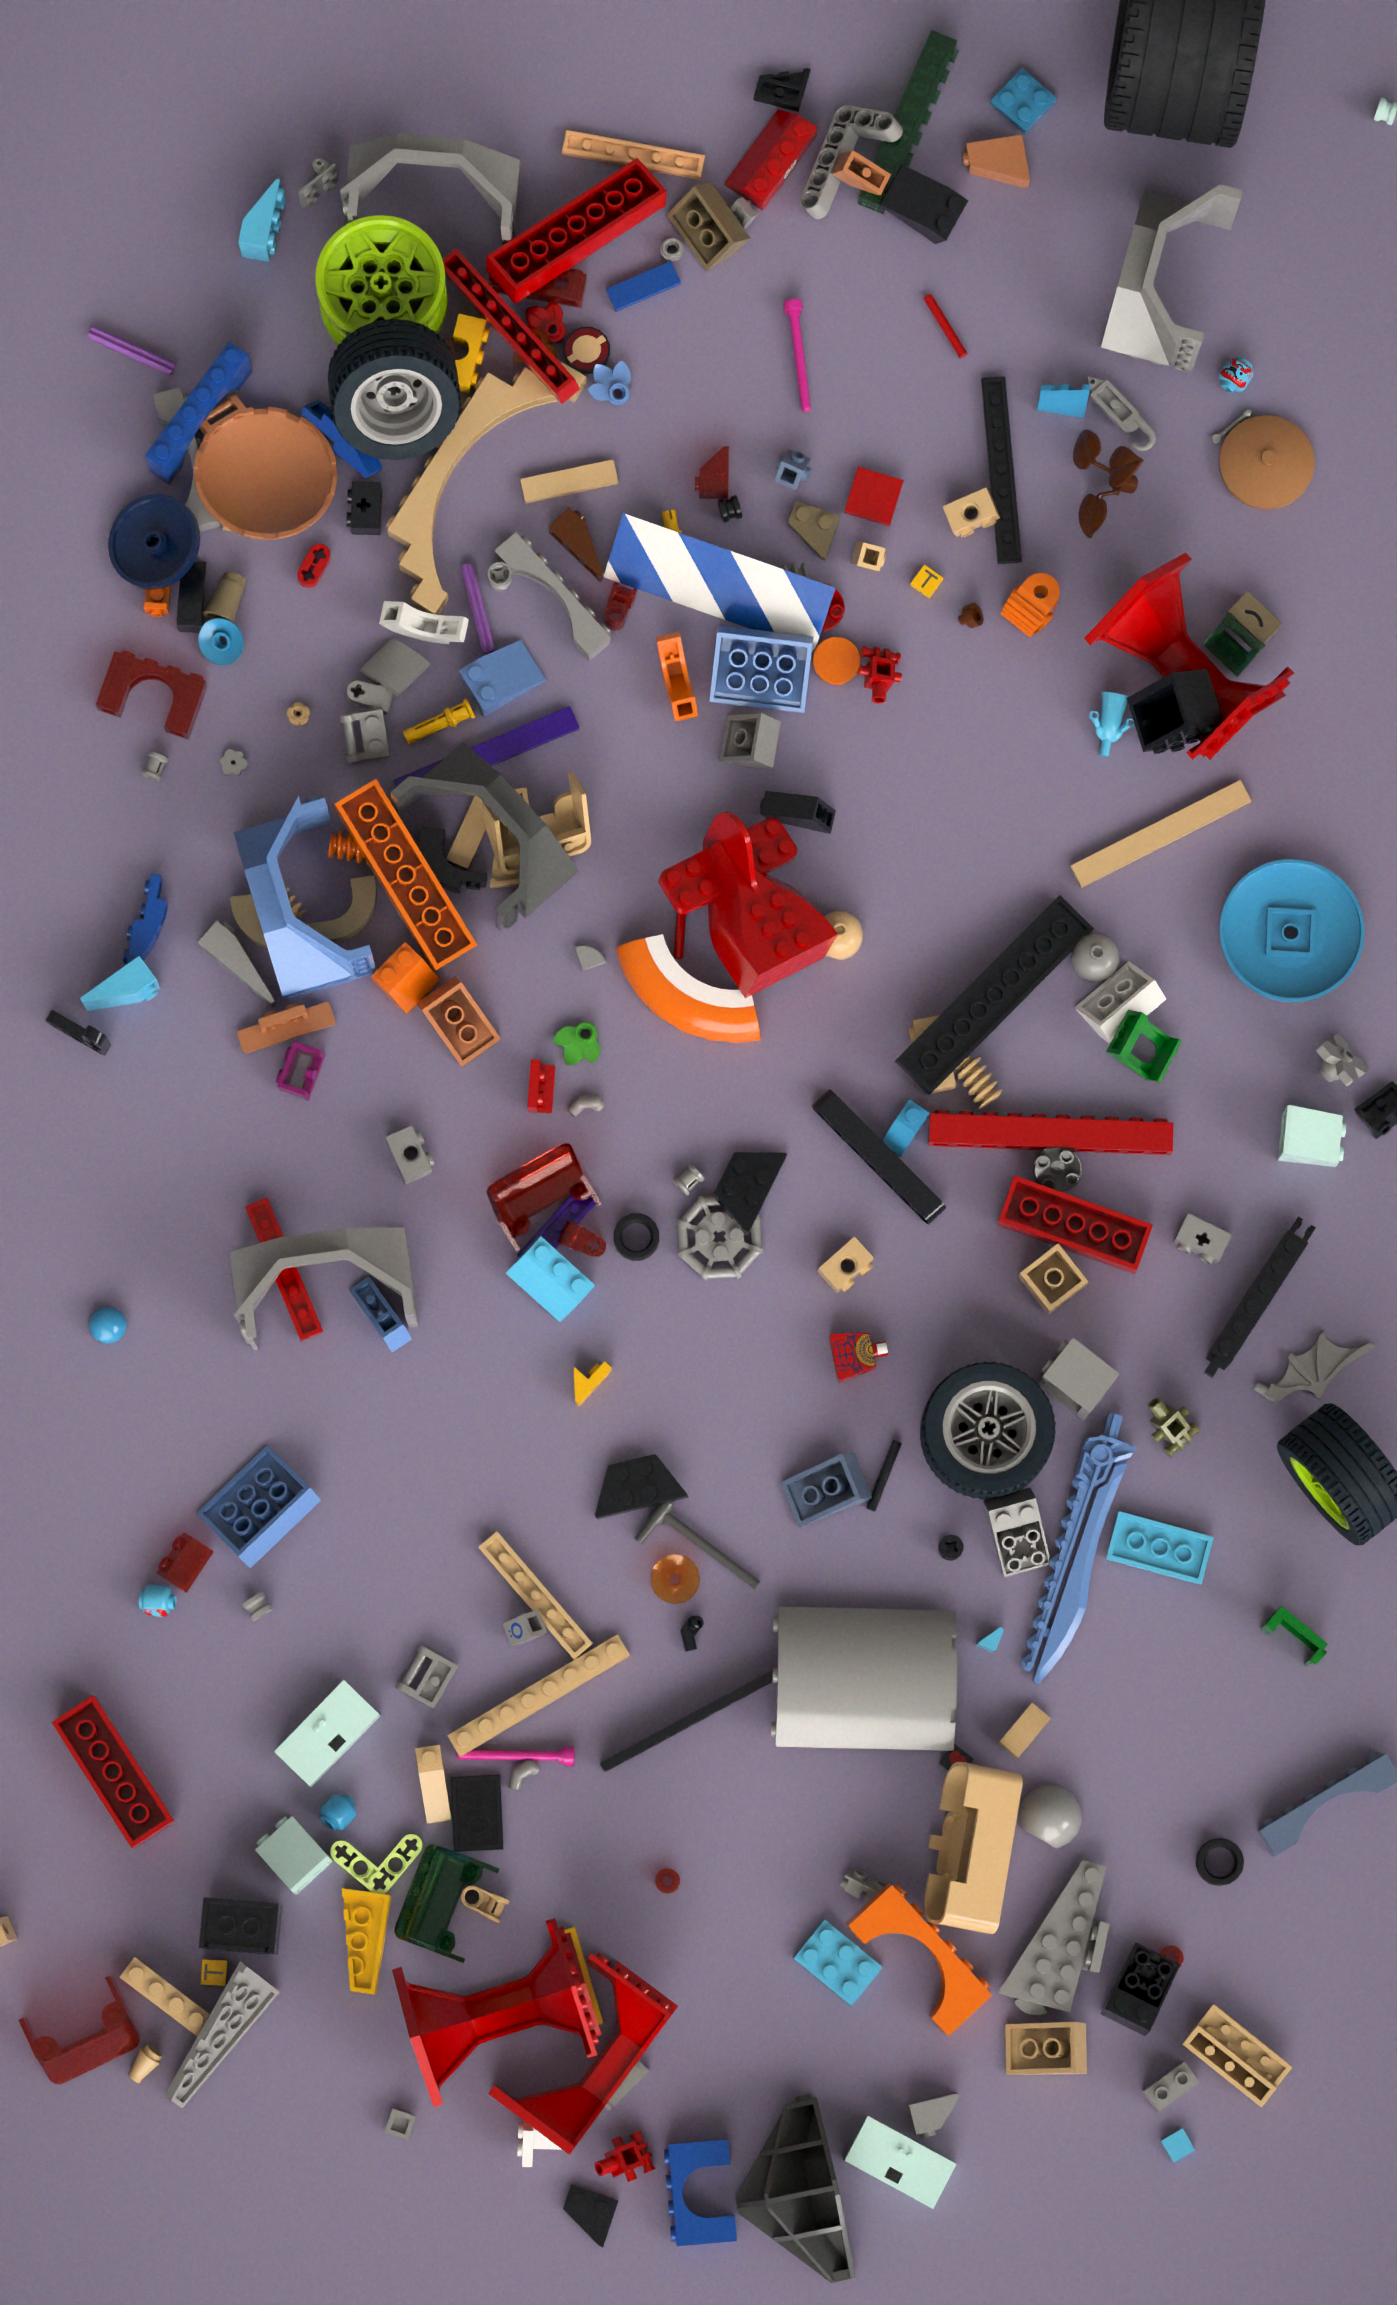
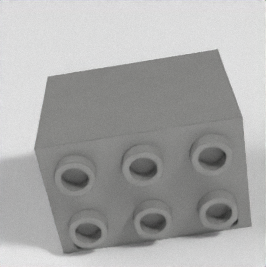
M1072 1338L1070 1342L1065 1340L1053 1356L1055 1361L1050 1359L1038 1375L1041 1379L1038 1384L1078 1417L1085 1420L1113 1385L1120 1373L1075 1338Z

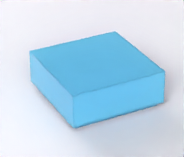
M1183 2128L1160 2140L1173 2163L1195 2151Z

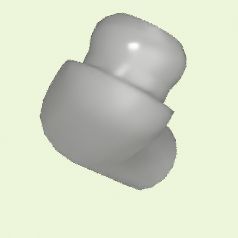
M583 1094L567 1110L573 1117H576L585 1108H592L596 1112L602 1110L604 1102L601 1100V1096L597 1094Z
M525 1760L516 1765L513 1769L508 1788L520 1791L523 1778L530 1774L536 1775L540 1770L539 1764L533 1760Z

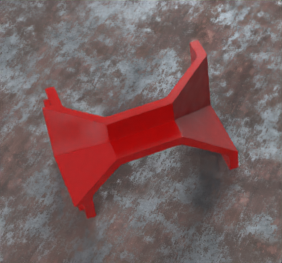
M1184 553L1142 576L1084 639L1089 645L1099 640L1105 641L1151 664L1162 677L1172 672L1207 669L1223 722L1215 728L1216 730L1212 734L1200 736V743L1189 749L1186 753L1192 760L1200 755L1202 757L1207 756L1211 760L1254 715L1286 696L1283 690L1289 686L1290 682L1288 680L1294 672L1289 667H1286L1271 683L1259 685L1231 681L1218 670L1191 640L1186 631L1179 576L1192 559L1187 553Z
M555 1918L546 1921L552 1940L551 1947L527 1976L477 1993L463 1996L407 1982L402 1967L392 1969L408 2034L433 2107L443 2104L440 2094L441 2085L478 2045L537 2025H545L578 2034L582 2038L587 2057L597 2055L595 2045L599 2044L597 2036L602 2035L571 1933L565 1934L563 1926L558 1928Z
M599 1952L596 1956L590 1954L586 1963L607 1978L613 1986L617 2029L583 2078L578 2083L520 2098L511 2096L498 2085H494L488 2093L569 2155L678 2007V2005L619 1961L610 1968L609 1964L611 1962Z

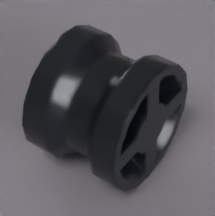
M737 495L731 496L729 500H718L723 523L729 522L732 518H742Z
M947 1535L940 1541L938 1551L943 1559L953 1561L961 1556L964 1545L958 1536Z

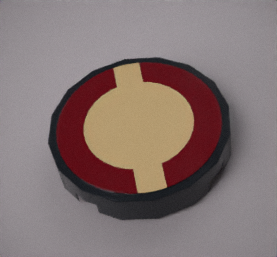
M580 327L573 330L566 337L563 344V356L569 367L581 373L593 374L596 364H607L610 356V343L607 336L599 329Z

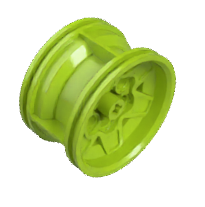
M367 216L356 219L340 228L322 249L316 266V289L324 326L337 345L341 344L342 340L356 329L378 321L380 318L384 320L400 319L413 321L427 326L439 334L443 327L448 307L445 269L437 246L421 228L407 220L394 216ZM352 262L353 269L345 270L346 267ZM412 262H415L421 271L410 270ZM369 266L376 268V271L371 274L366 273L364 270ZM393 266L400 268V271L396 274L388 272ZM356 286L364 288L361 293H354L352 289ZM408 286L412 288V291L408 294H403L400 292V289ZM339 298L353 302L348 314L342 307ZM423 299L421 306L413 314L410 303L414 300ZM367 306L376 308L373 313L364 312ZM392 306H397L400 309L395 314L387 311Z

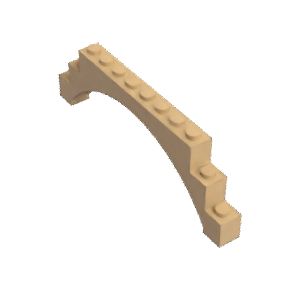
M562 362L561 364L575 378L580 388L568 399L574 403L587 384L586 376ZM526 367L522 373L517 372L511 383L513 387L489 372L485 378L481 377L474 388L476 392L472 398L468 397L462 406L464 411L458 417L454 429L437 446L439 450L435 456L431 455L424 465L426 470L422 476L418 475L411 486L413 488L409 496L405 495L399 504L401 509L396 516L393 514L387 522L388 536L409 548L408 550L404 549L398 558L400 562L399 568L400 571L420 582V585L418 583L414 585L410 596L411 604L423 612L439 615L449 600L448 593L442 590L436 573L433 558V529L438 503L453 469L467 450L481 436L500 422L529 408L558 401L536 375Z

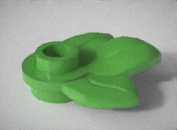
M584 1021L575 1027H563L554 1036L553 1043L565 1047L564 1060L568 1066L579 1063L583 1058L591 1063H595L600 1055V1046L596 1041L597 1029L591 1022ZM583 1030H588L590 1032V1036L588 1038H583L581 1036V1032Z

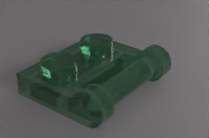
M1230 613L1203 645L1238 677L1266 645L1261 640L1258 642L1235 620L1236 617ZM1229 627L1251 648L1250 652L1242 647L1225 630Z

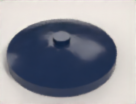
M164 494L142 496L129 503L119 513L112 525L108 541L111 563L123 579L139 588L161 589L170 586L180 580L195 562L200 547V530L192 511L176 498Z

